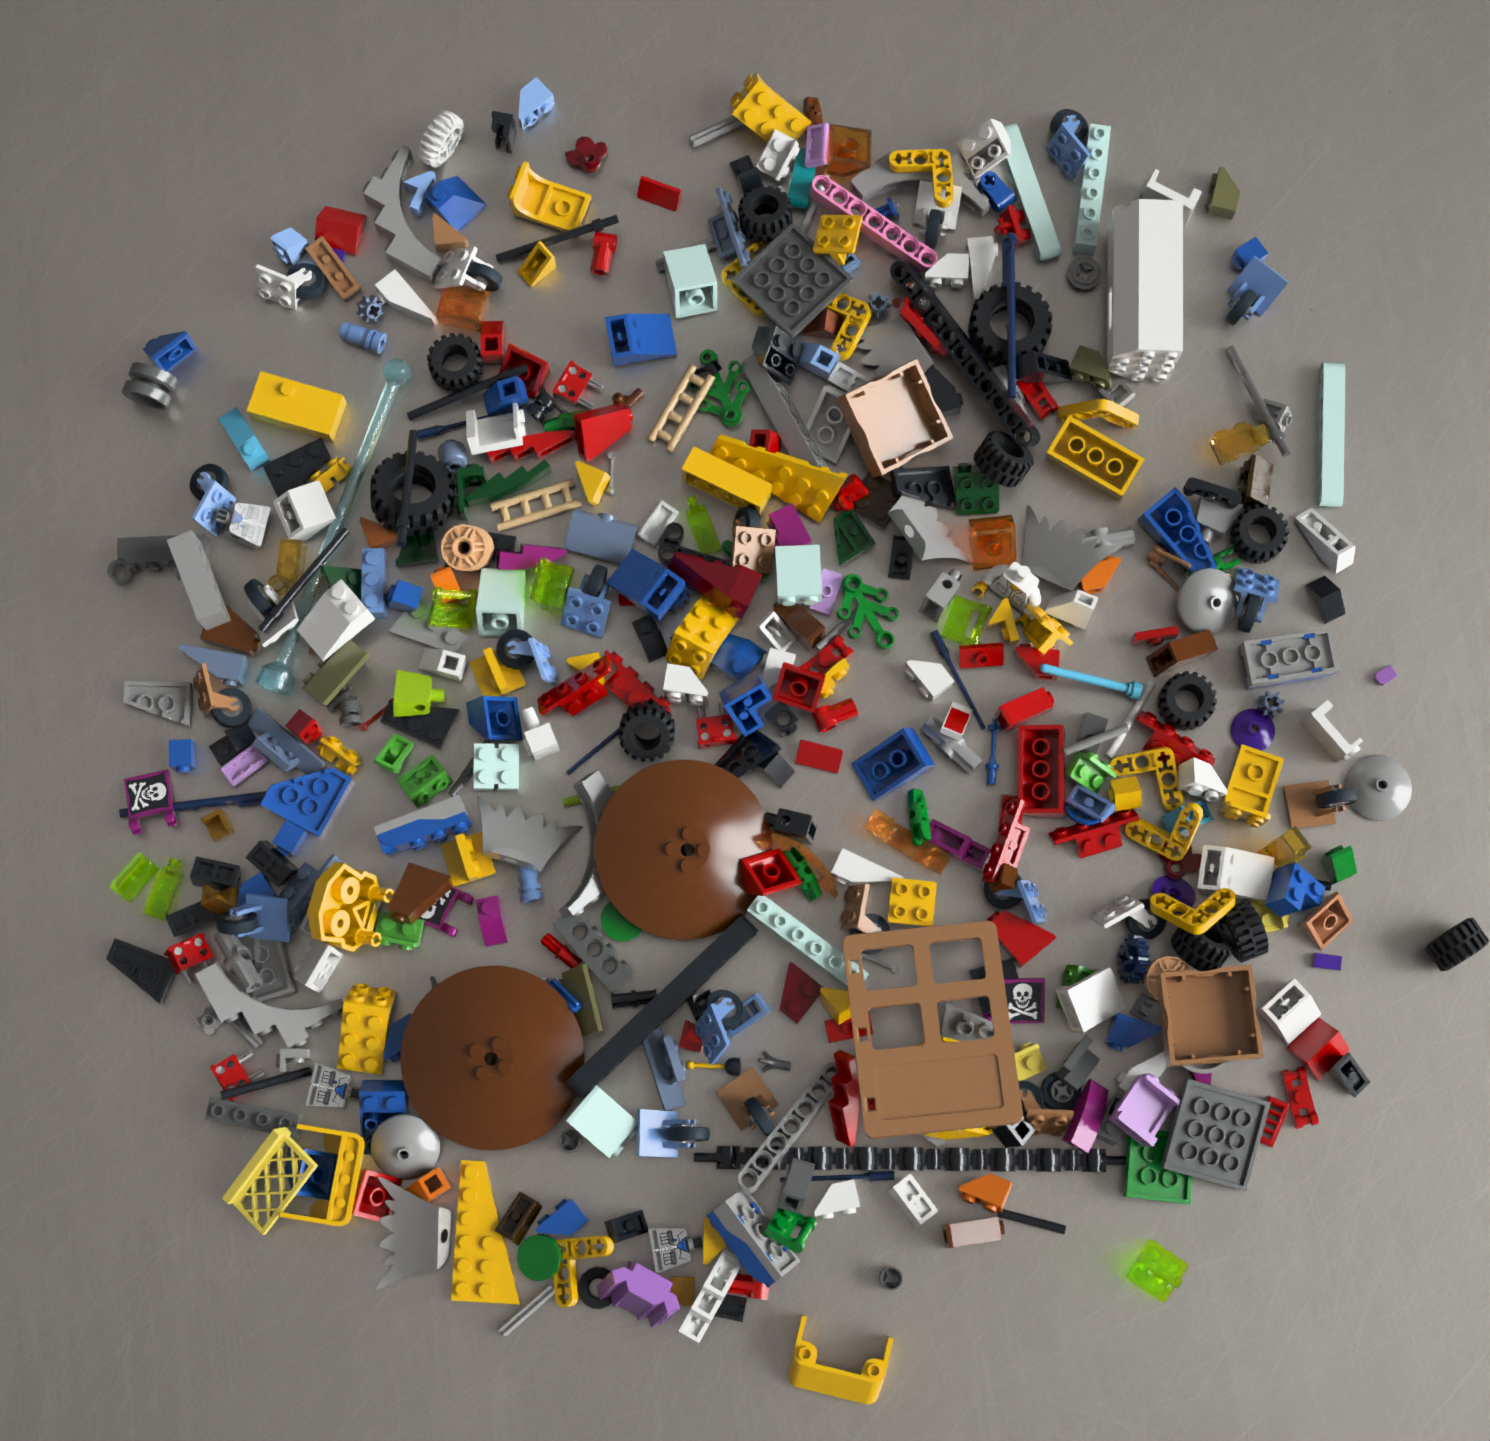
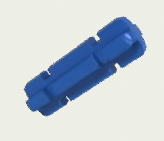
M553 978L548 982L564 998L570 1011L577 1013L581 1009V1003L556 979Z

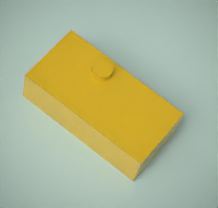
M260 371L247 413L253 420L334 442L347 402L342 394Z
M1068 416L1046 453L1047 459L1120 501L1145 460L1143 457L1071 416Z
M694 446L681 469L683 482L738 509L742 507L754 508L758 512L759 519L772 497L771 483Z

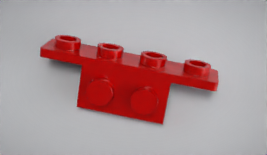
M606 650L604 652L619 667L604 684L628 707L634 708V703L639 702L640 705H643V701L649 702L653 699L660 707L662 705L665 706L666 712H672L669 708L671 703L662 695L658 698L653 693L655 688L646 680L642 683L637 678L639 673L631 666L626 668L621 663L624 660L615 651L610 653Z
M604 655L596 659L584 669L576 672L567 680L542 694L537 699L539 713L544 715L560 705L570 715L575 716L608 694L607 688L598 680L611 672L610 658Z
M1140 711L1136 719L1154 731L1142 749L1170 748L1175 756L1177 770L1178 765L1189 760L1192 756L1213 766L1216 759L1213 758V754L1210 751L1198 748L1194 745L1195 743L1187 736H1180L1171 725L1162 724L1151 712ZM1161 752L1158 759H1162L1163 763L1167 765V759L1170 758V755H1165V752Z
M1011 798L1005 807V817L998 827L996 842L990 849V859L983 869L982 881L985 883L996 882L1003 863L1013 867L1018 865L1030 828L1017 823L1025 801L1022 798Z
M1134 809L1121 810L1111 814L1102 823L1098 822L1089 826L1076 823L1070 827L1056 828L1053 832L1048 833L1054 845L1074 839L1078 856L1081 859L1123 846L1119 826L1137 821L1139 816Z

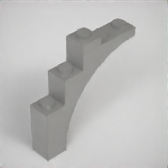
M402 145L401 149L394 153L389 168L384 169L381 179L373 176L372 180L365 184L363 195L367 203L382 210H379L374 218L376 230L393 239L385 247L387 259L420 278L433 283L442 267L441 258L427 250L415 238L403 216L401 204L402 185L406 170L413 156L411 149Z
M889 151L851 179L849 189L857 198L866 203L872 198L892 190L919 188L920 180L932 182V172H894L889 168V156L892 153ZM955 153L951 156L953 185L962 186L960 201L971 207L983 218L989 212L990 201L985 194H980L976 189L974 181L971 178H967L970 168L965 158ZM922 157L914 159V162L917 164L926 162ZM896 159L897 164H901L900 159ZM939 175L937 176V180L940 182H946L948 180V177L945 175Z
M598 770L588 773L573 785L587 816L590 843L587 866L580 885L570 900L559 909L563 918L569 916L575 918L584 912L583 907L588 903L593 904L600 898H607L595 868L594 838L600 815L606 803L613 795V791Z
M217 962L195 974L221 1022L227 1020L230 1023L240 1017L239 1012L242 1011L254 1035L260 1033L263 1036L274 1030L272 1025L275 1024L288 1048L294 1046L296 1049L307 1043L306 1038L310 1036L306 1030L307 1027H310L312 1030L323 1024L321 1019L330 1016L332 1019L343 1012L341 1009L343 1008L342 998L325 1005L295 1009L272 1006L256 1000L240 990L226 976Z

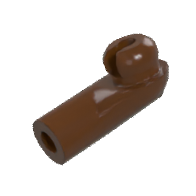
M637 388L630 396L617 392L613 395L612 400L614 404L622 403L628 408H633L645 394L640 388Z

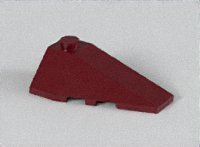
M679 552L674 553L668 569L722 611L740 619L743 618L763 575L743 565L726 566L722 565V561L707 562L703 561L699 556Z

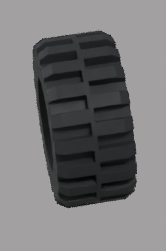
M1003 282L1001 287L995 284L990 287L989 292L985 290L980 294L979 299H976L973 305L968 325L970 341L973 345L975 344L979 353L983 354L987 363L989 360L993 361V366L1000 367V364L1007 365V340L996 335L990 326V320L994 314L1007 310V287L1003 288ZM1015 282V311L1027 319L1030 325V332L1026 337L1016 340V357L1033 350L1042 353L1047 345L1053 325L1051 323L1052 312L1048 311V302H1042L1043 295L1038 291L1036 293L1032 292L1033 287L1029 285L1026 288L1020 286V282Z
M405 451V454L395 453L391 459L389 457L385 458L382 461V465L379 464L375 468L374 474L371 477L370 501L372 512L375 513V518L378 522H383V527L387 530L393 529L396 534H398L396 523L400 516L401 500L397 499L392 493L397 488L403 486L407 451ZM418 451L415 455L412 484L427 488L432 495L423 502L410 503L408 517L410 528L407 532L409 537H413V534L423 536L428 531L433 533L438 530V525L441 527L447 522V518L452 514V507H454V481L450 470L446 469V465L441 460L437 462L435 456L431 454L427 456L424 455V452Z

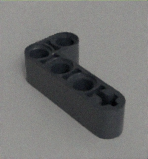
M673 522L666 526L658 548V559L661 565L668 568L672 558L665 559L662 554L665 551H671L673 554L679 552L699 556L703 561L712 563L718 560L722 561V565L731 566V561L682 547L685 536L681 524ZM672 531H678L681 534L676 539L669 537Z

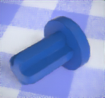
M891 197L887 198V204L874 209L886 218L891 215L897 218L899 217L897 209L901 207L898 201L894 203Z

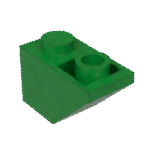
M1339 845L1325 853L1326 858L1321 860L1332 885L1357 874L1351 845L1346 848Z

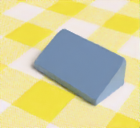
M1076 783L1065 799L1066 803L1101 823L1116 810L1114 803Z

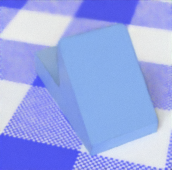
M429 171L403 181L405 190L414 193L411 195L408 203L412 215L420 218L426 205L424 194L437 182L435 172Z

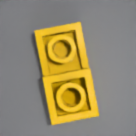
M845 658L825 674V683L820 695L822 699L834 693L835 683L833 679L838 681L848 674L846 671L849 670V664Z

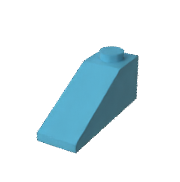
M237 407L218 418L251 471L270 461Z

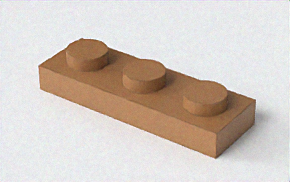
M323 236L305 248L344 301L361 289Z

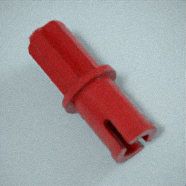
M550 933L545 934L541 939V944L556 955L555 959L559 958L571 969L577 967L582 959L567 948V944L564 946Z

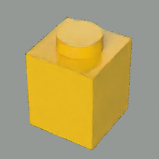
M1136 776L1110 780V790H1107V799L1114 803L1116 806L1115 811L1142 807L1141 788Z

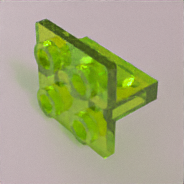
M542 557L536 567L534 584L530 587V599L544 611H549L550 608L563 611L575 569L572 566L552 563L547 558Z
M1150 1239L1126 1274V1278L1160 1302L1165 1303L1174 1288L1179 1289L1183 1282L1181 1278L1189 1265L1159 1243Z

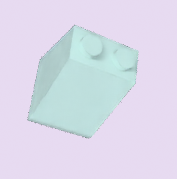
M706 245L664 251V270L675 318L717 311V279Z
M820 545L775 546L777 603L784 606H792L796 603L815 605L818 602H822Z
M481 568L476 606L479 637L500 638L509 630H523L526 597L525 570Z
M597 1085L566 1120L608 1158L612 1156L617 1157L625 1148L622 1144L626 1139L632 1140L637 1134L638 1121Z

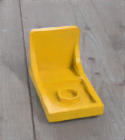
M755 73L753 76L750 74L743 83L744 88L740 93L738 91L735 92L730 99L732 115L766 142H768L774 129L798 140L807 129V126L812 123L811 120L773 91L760 78L758 73Z
M524 161L522 166H518L515 173L516 182L514 186H510L507 195L513 215L563 232L581 226L591 200L590 194L541 178L530 169L528 162Z
M701 595L675 630L665 659L674 665L690 667L698 679H703L717 650L740 618L722 611Z
M1241 744L1226 788L1227 795L1223 797L1219 812L1224 813V817L1231 820L1242 819L1246 821V825L1258 828V826H1263L1268 822L1271 817L1268 814V810L1284 758Z
M363 983L351 987L343 1002L338 1069L377 1075L383 1074L385 1064L383 1055L387 1042L390 1014L397 996L396 991L388 987H369V985Z

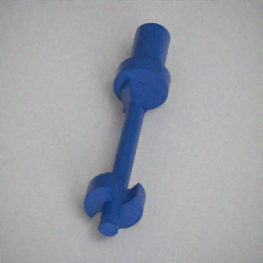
M993 719V723L988 725V730H992L991 757L985 767L988 770L987 785H996V770H999L995 757L996 731H1001V725H997V719Z

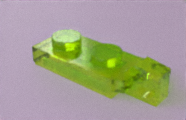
M695 495L688 497L687 503L690 510L686 511V518L699 552L710 555L721 551L722 547L707 509L704 505L699 506Z
M170 857L167 867L162 866L161 870L157 872L143 914L163 921L166 920L165 916L168 915L181 880L182 873L178 871L182 861Z

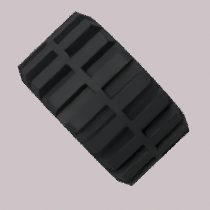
M764 185L759 186L758 189L754 187L751 189V192H746L739 201L738 213L741 231L746 235L747 239H754L755 243H759V241L763 244L772 242L793 221L791 200L788 198V194L786 192L781 193V189L778 187L776 189L769 185L768 187H764ZM763 213H770V214H772V215H769V216H759L760 214H763Z
M449 333L450 337L442 335V340L438 341L436 339L433 342L435 347L430 346V354L427 355V364L433 380H435L439 387L442 385L443 390L448 391L450 388L454 393L457 392V389L462 390L474 385V381L478 383L480 380L479 375L483 374L482 367H484L481 352L476 342H472V338L469 336L464 338V335L461 333L458 336H455L454 333ZM459 354L468 359L466 365L458 371H449L443 367L446 359L452 355Z
M1001 431L989 432L973 457L976 466L987 478L1001 486L1007 487L1018 486L1034 464L1033 455L1029 449L1018 445L1011 435Z
M1255 504L1252 508L1249 506L1244 512L1239 514L1230 530V535H1232L1230 543L1235 544V552H1240L1238 555L1240 558L1245 556L1247 557V562L1251 563L1252 560H1255V564H1260L1262 561L1264 563L1269 562L1271 558L1274 559L1281 552L1288 541L1287 536L1289 534V528H1286L1288 522L1287 520H1282L1284 516L1282 512L1277 514L1275 512L1277 508L1275 507L1268 509L1266 504H1263L1262 507L1259 504ZM1253 524L1264 526L1270 533V542L1265 544L1255 542L1249 535L1248 527Z
M1184 671L1182 674H1175L1165 683L1158 695L1159 702L1157 706L1161 708L1159 713L1161 717L1165 716L1166 719L1164 721L1167 724L1170 722L1173 724V728L1181 727L1183 731H1186L1187 728L1194 730L1196 727L1202 726L1215 711L1214 706L1217 704V699L1214 697L1217 693L1216 690L1211 689L1213 686L1211 681L1208 683L1205 681L1207 677L1204 675L1199 677L1197 672L1189 674V671ZM1181 690H1187L1195 694L1199 702L1198 709L1194 712H1186L1180 709L1175 700L1176 693Z
M643 701V705H640L639 702L634 703V708L630 706L627 708L626 713H623L618 739H620L621 748L625 747L624 752L627 755L632 754V759L636 760L639 757L641 762H645L646 759H650V762H653L655 757L661 759L664 757V752L668 753L670 751V746L674 742L675 722L670 711L665 712V706L658 707L657 702L653 701V704H648V701ZM649 723L656 726L660 734L653 739H642L635 733L634 728L639 724Z
M1247 900L1236 903L1219 920V925L1232 941L1231 943L1234 946L1232 955L1239 962L1243 963L1268 953L1269 943L1263 922L1253 905Z
M1467 918L1432 940L1425 949L1442 972L1450 970L1480 951L1488 944L1489 939L1474 918Z
M1216 924L1199 935L1191 934L1179 927L1171 938L1172 947L1175 949V952L1188 965L1199 971L1221 968L1234 951L1232 941Z

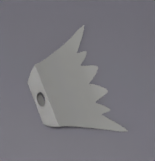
M902 318L874 326H866L860 338L864 342L857 345L858 348L871 350L861 360L863 364L879 365L873 379L915 359L918 360L923 373L935 363L922 339L914 331L910 322L906 323ZM849 327L846 333L851 336L857 332V327Z
M902 495L888 512V515L921 561L934 558H956L972 564L968 556L954 546L959 544V542L954 538L946 536L951 531V528L940 521H936L938 513L935 507L924 506L926 502Z
M1027 505L1021 566H1027L1032 574L1073 591L1082 578L1095 565L1123 547L1122 545H1107L1094 548L1098 539L1082 544L1085 529L1074 531L1066 536L1067 530L1064 520L1058 521L1049 530L1046 516L1043 517L1039 524L1032 508Z
M477 796L482 821V856L541 872L544 865L559 846L583 827L566 826L556 829L558 821L551 822L543 827L544 816L542 813L525 820L523 811L517 806L506 816L505 810L500 804L495 812L489 803Z
M379 1176L378 1179L395 1200H385V1203L396 1213L380 1218V1222L387 1229L394 1232V1234L382 1240L379 1246L393 1251L395 1254H392L385 1260L384 1265H393V1267L382 1278L375 1290L414 1274L439 1269L450 1256L451 1212L449 1210L432 1205Z

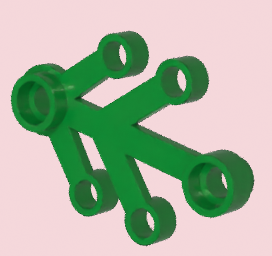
M710 349L704 350L700 355V362L704 366L713 360L719 361L718 355ZM710 354L711 359L709 361H705V356ZM731 361L728 364L729 374L725 383H723L719 372L713 375L715 377L713 382L715 388L710 387L706 394L721 400L724 408L711 404L706 398L703 399L701 404L707 402V407L702 409L700 404L698 408L702 412H710L721 416L722 422L729 427L737 426L742 421L743 414L740 407L745 394L750 390L748 382L745 380L738 381L736 383V390L738 392L731 403L729 395L738 374L742 371V365L738 361ZM737 364L738 369L732 371V367ZM690 382L689 388L694 393H697L700 389V386L698 389H694V383ZM746 384V388L741 391L740 386ZM730 412H734L732 419L728 418Z
M849 574L845 576L841 583L845 596L842 606L837 611L838 619L845 621L850 617L851 610L849 608L853 597L858 604L852 626L847 631L848 637L853 640L859 638L862 633L861 625L865 616L876 635V646L881 650L890 649L894 644V636L891 632L882 629L873 612L884 615L886 620L893 622L899 616V611L895 607H886L868 601L863 595L864 593L874 596L878 603H883L888 598V591L884 588L878 589L863 584L862 579L858 575ZM848 583H853L855 588H850ZM878 593H883L885 598H880ZM840 611H846L847 616H842ZM888 612H894L895 617L889 616ZM855 629L858 635H853L851 630ZM885 639L887 645H883L880 640Z

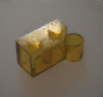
M1245 421L1235 424L1231 430L1226 431V429H1222L1214 433L1210 445L1219 465L1222 466L1259 451L1262 446L1271 442L1272 439L1265 424L1253 428L1251 423L1246 424Z
M280 539L277 575H273L268 580V585L272 588L276 582H283V586L280 589H273L278 596L284 595L288 588L291 589L304 573L307 547L302 540Z
M1294 826L1256 853L1274 857V864L1279 868L1294 862L1298 864L1307 857L1305 852L1312 847L1299 829Z

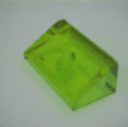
M139 852L110 884V887L126 901L130 902L159 868Z

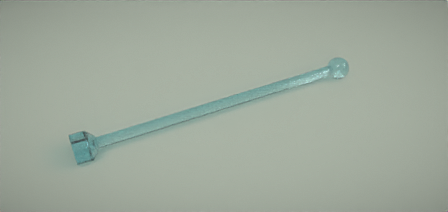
M392 359L384 366L385 387L334 515L336 519L329 525L318 556L343 528L398 387L405 385L410 380L411 368L402 359ZM331 556L322 566H328ZM320 569L304 588L296 608L299 621L292 629L287 631L276 661L261 666L255 683L267 690L286 696L291 691L295 677L288 665L301 635L297 628L309 614L324 577Z

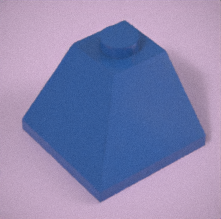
M458 175L439 181L424 194L427 205L457 231L462 229L487 206Z
M186 331L161 335L156 339L148 341L146 347L143 348L154 365L166 372L197 349Z
M481 696L466 702L469 724L486 740L502 741L523 740L517 697Z
M1117 1013L1111 1018L1104 1042L1109 1044V1048L1122 1052V1049H1128L1161 1032L1162 1027Z
M288 1147L287 1157H291L290 1147ZM303 1149L318 1166L296 1195L330 1200L338 1154ZM292 1160L285 1163L284 1170L286 1174H292ZM297 1160L298 1173H304L309 1166L303 1160ZM287 1177L290 1187L292 1189L293 1177Z

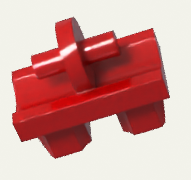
M1009 205L1006 207V211L999 215L1000 218L997 219L999 225L994 228V232L996 235L1002 234V237L1009 232L1016 234L1019 239L1015 243L1016 249L1020 244L1028 242L1031 234L1029 229L1020 228V224L1025 221L1024 211L1015 210L1014 205Z
M851 474L847 477V482L840 487L831 505L837 512L843 508L846 511H850L854 508L853 503L868 494V489L862 484L861 479L856 474Z

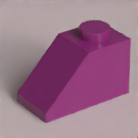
M498 895L476 899L478 918L485 947L508 943L501 901Z

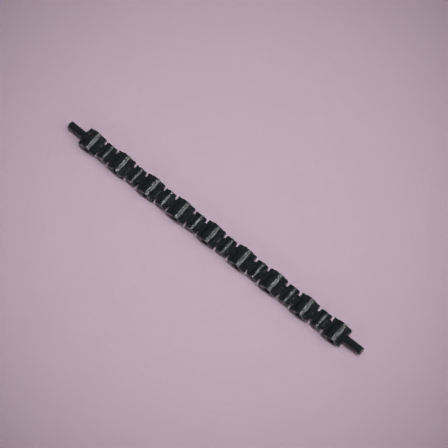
M717 1146V1153H694V1162H717V1169H740V1164L745 1166L758 1150V1147H744V1152H740V1146ZM771 1146V1148L774 1149V1150H779V1149H781V1148L783 1147V1146ZM814 1146L808 1147V1152H804V1148H790V1152L785 1153L773 1170H786V1164H791L793 1158L815 1164L814 1170H832V1164H836V1169H849V1164H853V1170L862 1171L878 1170V1165H881V1169H895V1165H899V1171H923V1165H927V1170H941V1165H945V1171H969V1165H973V1170H987V1165H990L991 1171L1015 1172V1166H1019V1170H1033V1166H1036V1172H1061V1166H1064V1171H1079V1166H1082V1172H1106V1165H1125L1126 1156H1106V1149H1090L1089 1153L1082 1152V1154H1078V1150H1064V1154H1061L1060 1148H1036V1154H1033V1149H1018V1154H1015V1148H990V1154H987V1149H973V1154H969V1148L958 1147L945 1148V1153H941V1149H927V1153H923V1147H899V1153H895V1148H881V1153H878V1147H853V1153H849V1148H836V1153H832V1147ZM759 1159L756 1165L762 1164V1168H764L769 1163L765 1159Z

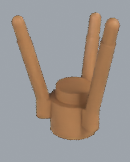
M1154 543L1146 556L1151 560L1149 565L1154 567L1179 592L1180 587L1158 563L1163 564L1169 558L1188 568L1191 567V564L1170 554L1161 545Z

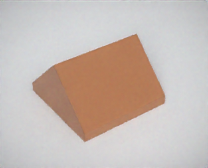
M1336 891L1322 901L1320 906L1312 910L1297 925L1320 950H1323L1354 920L1340 893Z

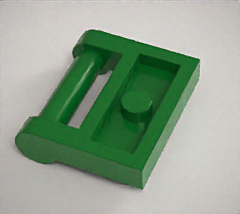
M778 1208L764 1234L789 1250L801 1253L805 1247V1240L809 1233L815 1229L817 1221L814 1217H805L800 1213L797 1214ZM795 1225L801 1227L802 1229L798 1236L792 1238L790 1234Z

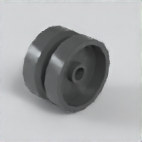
M139 362L132 363L128 373L132 380H126L122 394L143 406L167 410L171 401L168 393L175 390L177 378L155 366Z

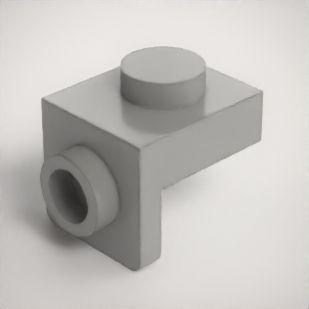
M1122 379L1113 384L1111 390L1107 389L1105 391L1102 387L1098 390L1101 395L1099 399L1110 400L1122 407L1135 397V393Z

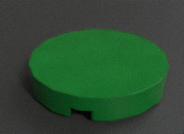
M610 901L605 905L601 913V926L607 936L618 942H629L639 936L642 932L640 928L626 920Z
M543 1234L527 1237L521 1243L517 1253L519 1269L524 1276L533 1281L551 1279L557 1274L560 1262L562 1261L559 1245L553 1238Z

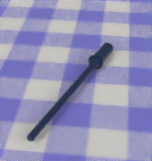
M513 409L477 417V420L513 413ZM466 421L446 426L436 424L433 427L417 430V439L440 435L445 430L466 425Z
M938 630L931 632L930 635L939 651V655L941 654L947 661L981 729H985L986 727L949 657V648L947 649Z
M619 728L567 770L566 773L570 775L618 735Z
M870 1171L859 1175L812 1176L811 1181L864 1179L872 1182L895 1180L894 1171ZM780 1177V1182H783L785 1177Z

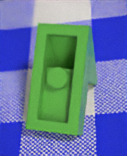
M394 733L375 758L374 763L393 773L399 774L403 761L413 749L414 742Z

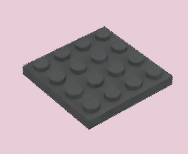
M794 222L748 263V266L744 267L732 278V283L776 325L793 338L854 282L853 277L828 254H815L813 252L814 241Z
M1184 1078L1179 1096L1181 1102L1176 1107L1160 1167L1247 1191L1271 1102Z

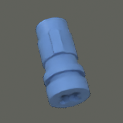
M348 322L342 324L339 333L340 338L359 346L362 345L365 349L378 354L383 351L387 341L386 333L375 329L368 330L365 327Z
M517 866V877L520 883L518 890L521 893L520 902L532 903L542 900V891H539L541 886L537 882V871Z

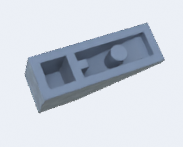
M179 644V649L198 665L206 663L208 672L223 682V685L228 687H236V684L243 685L248 665V659L244 655Z

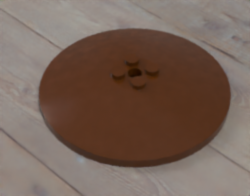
M672 760L657 763L640 770L628 778L606 803L600 815L594 838L595 868L599 882L610 903L626 920L641 930L655 936L675 940H693L714 935L727 929L741 915H745L747 909L758 895L746 893L741 860L773 850L771 830L766 820V814L752 791L740 779L723 768L696 760ZM685 843L692 846V853L689 856H684L681 853V847Z
M490 965L458 972L437 984L424 996L407 1023L401 1045L400 1062L402 1078L408 1097L418 1114L432 1129L446 1139L465 1147L479 1150H505L524 1145L539 1138L556 1125L565 1115L576 1097V1094L566 1084V1081L584 1065L585 1052L578 1021L574 1013L569 1010L567 1002L557 990L541 978L527 971L507 966ZM488 1052L497 1054L498 1061L495 1065L486 1063L485 1056Z

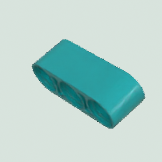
M800 148L795 159L788 198L791 200L792 207L807 210L810 201L809 188L815 177L817 167L807 168L805 166L806 149Z

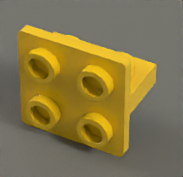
M821 215L813 252L815 254H829L840 266H844L846 255L854 254L862 222L861 215Z
M1030 604L1026 605V608L1035 618L1026 627L1023 634L1039 651L1045 654L1048 649L1054 646L1058 638L1071 646L1073 642L1068 638L1070 633L1056 619L1046 615L1047 613L1039 606L1033 608Z
M491 647L483 650L484 656L469 662L483 696H502L526 685L520 669H511L502 664L497 656V652L493 651Z
M482 831L469 836H465L464 833L456 835V840L441 845L454 887L496 874L492 858L482 856Z
M892 878L888 901V922L932 927L937 883Z

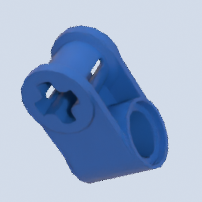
M987 171L981 176L977 186L980 194L983 193L987 196L990 206L996 213L1000 214L1007 206L1016 201L1014 192L1006 186L995 172Z

